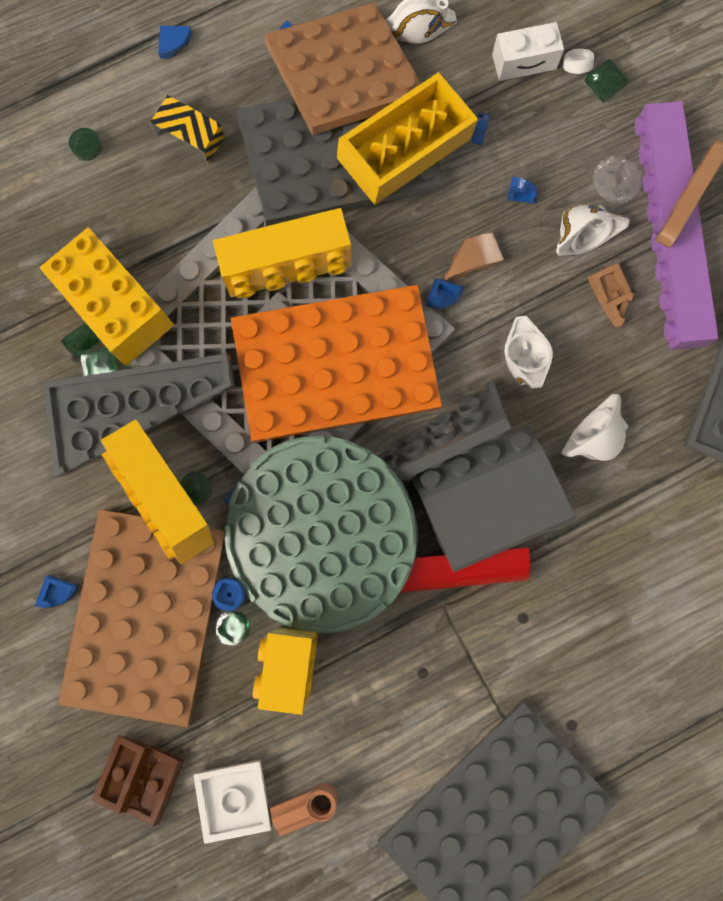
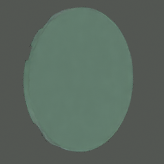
M308 436L279 444L262 454L251 464V467L242 479L238 481L230 498L227 524L225 525V545L233 574L236 580L243 585L246 596L251 602H255L268 614V617L289 628L294 627L304 631L328 634L350 630L363 625L379 615L395 600L410 576L418 542L416 515L412 501L394 470L382 458L360 444L330 436Z

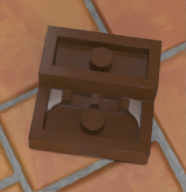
M117 735L92 800L118 814L126 812L151 826H157L161 822L184 760L143 742Z

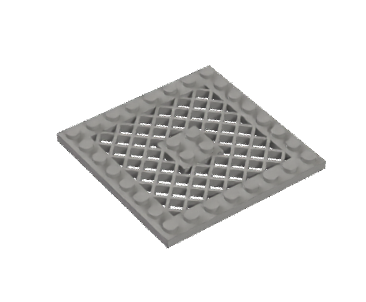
M255 187L148 293L169 319L177 313V324H174L169 330L177 331V345H162L161 336L155 342V345L152 344L129 365L132 368L172 362L163 353L177 352V361L184 360V352H199V358L206 357V352L221 351V354H228V351H236L235 343L228 344L227 330H233L232 323L227 322V309L243 308V315H248L249 308H261L257 312L260 313L339 299L335 298V285H352L353 296L357 295V285L367 294L407 287V285L348 232L351 242L352 267L347 268L344 272L348 277L330 275V277H317L306 283H299L298 281L286 283L287 299L280 292H277L270 298V291L266 288L265 300H249V297L243 298V301H227V288L222 276L221 280H210L220 270L212 240L266 227ZM331 285V298L314 299V286ZM292 286H309V299H292ZM205 288H221V301H206ZM199 291V302H188ZM421 299L431 354L433 355L454 333L455 329L435 310L427 307L426 302ZM206 309H221V322L206 323ZM184 310H199V323H184ZM206 330H221V344H206ZM184 331H199V344L184 345ZM232 365V372H240L239 365ZM233 387L221 393L222 409L210 399L182 415L245 475L256 459L273 448V440L267 441V451L258 443H252L245 401L244 408L228 409V394L243 393L242 387ZM229 415H244V430ZM366 423L301 435L330 436L350 441ZM295 436L289 437V441L295 439Z

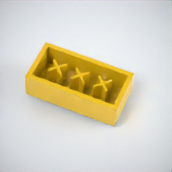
M438 72L340 137L337 159L374 205H376L469 141L473 135L478 118Z
M341 208L212 240L221 276L230 297L247 298L254 295L255 291L266 288L269 291L279 290L285 287L286 283L294 281L306 283L314 280L318 275L326 273L338 275L345 272L347 268L352 267L351 242Z
M89 227L39 267L108 350L125 366L130 364L174 326L162 309Z
M136 419L101 440L106 449V452L101 454L116 480L120 482L134 507L139 511L151 533H154L169 560L176 557L180 565L214 544L207 523Z
M279 627L269 632L267 637L260 640L258 661L264 662L263 672L255 677L253 698L259 699L258 709L303 714L311 693L318 633Z

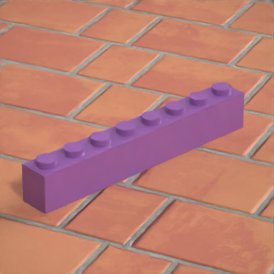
M683 101L646 104L639 117L635 120L636 136H640L639 162L644 164L643 190L645 193H648L647 218L649 222H652L653 227L651 247L653 251H656L658 261L655 267L656 279L661 282L662 292L659 302L662 311H665L666 317L664 337L666 341H669L670 350L707 347L718 339L698 203L670 248L655 241L657 234L693 175Z

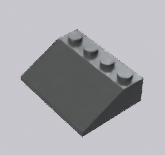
M529 426L473 449L469 453L447 460L437 468L426 469L418 473L411 480L416 499L453 572L576 520L572 507L545 451Z

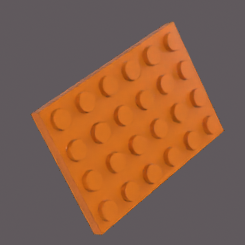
M418 285L231 317L252 443L440 410L442 408Z

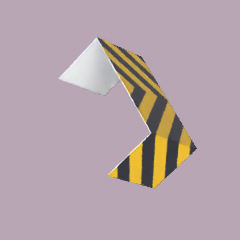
M169 95L166 96L150 121L156 136L161 129L203 151L207 164H209L225 138L220 123Z

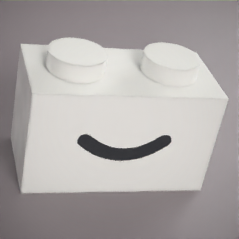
M557 22L497 34L492 55L499 81L557 69L564 51Z

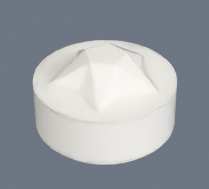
M573 49L564 55L563 68L569 73L581 74L592 70L594 67V53L590 50Z

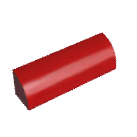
M529 548L507 549L456 572H453L445 555L415 558L410 576L400 593L528 581L530 574Z

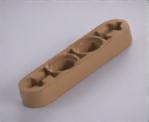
M716 138L707 150L657 234L656 242L670 248L682 231L723 161V141Z

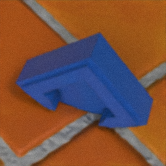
M160 25L158 49L160 59L173 57L184 45L187 46L192 34L190 26Z
M478 113V122L471 138L472 143L482 145L490 114Z
M512 176L507 191V199L509 201L531 204L537 203V187L528 180Z
M435 278L426 306L431 308L452 306L461 298L464 287Z
M46 575L35 606L42 608L60 606L76 594L80 585Z

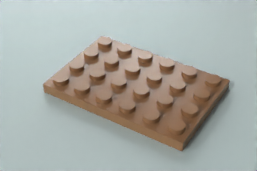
M99 509L58 705L183 727L190 726L213 607L212 591L218 581L225 544V531L209 528L214 544L180 565L176 557L168 559L154 533H151L142 517Z

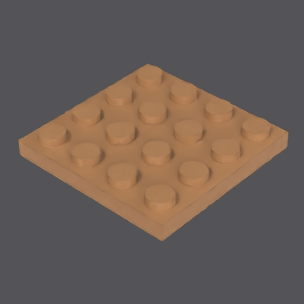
M375 2L264 34L265 45L312 135L372 117L421 84Z

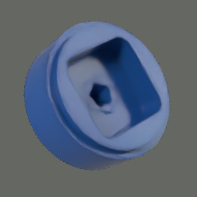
M226 578L220 580L214 586L212 599L219 609L234 611L244 604L246 593L243 585L238 580Z

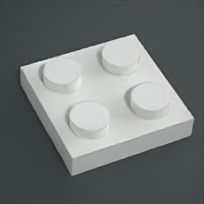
M261 759L198 771L193 774L204 844L271 831L272 822Z

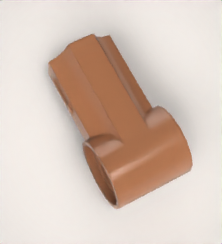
M319 783L309 791L272 805L270 812L275 830L280 836H283L317 821L324 822L332 818L339 800L335 787L328 783ZM317 795L327 796L331 801V806L327 809L317 807L314 803V797Z

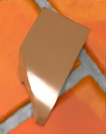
M493 232L468 238L462 242L453 255V261L449 270L445 273V281L466 277L475 270L497 266L504 260Z
M617 262L587 276L612 324L615 327H620L624 323L625 319L623 317L628 303L632 301L634 293L630 292L628 283Z

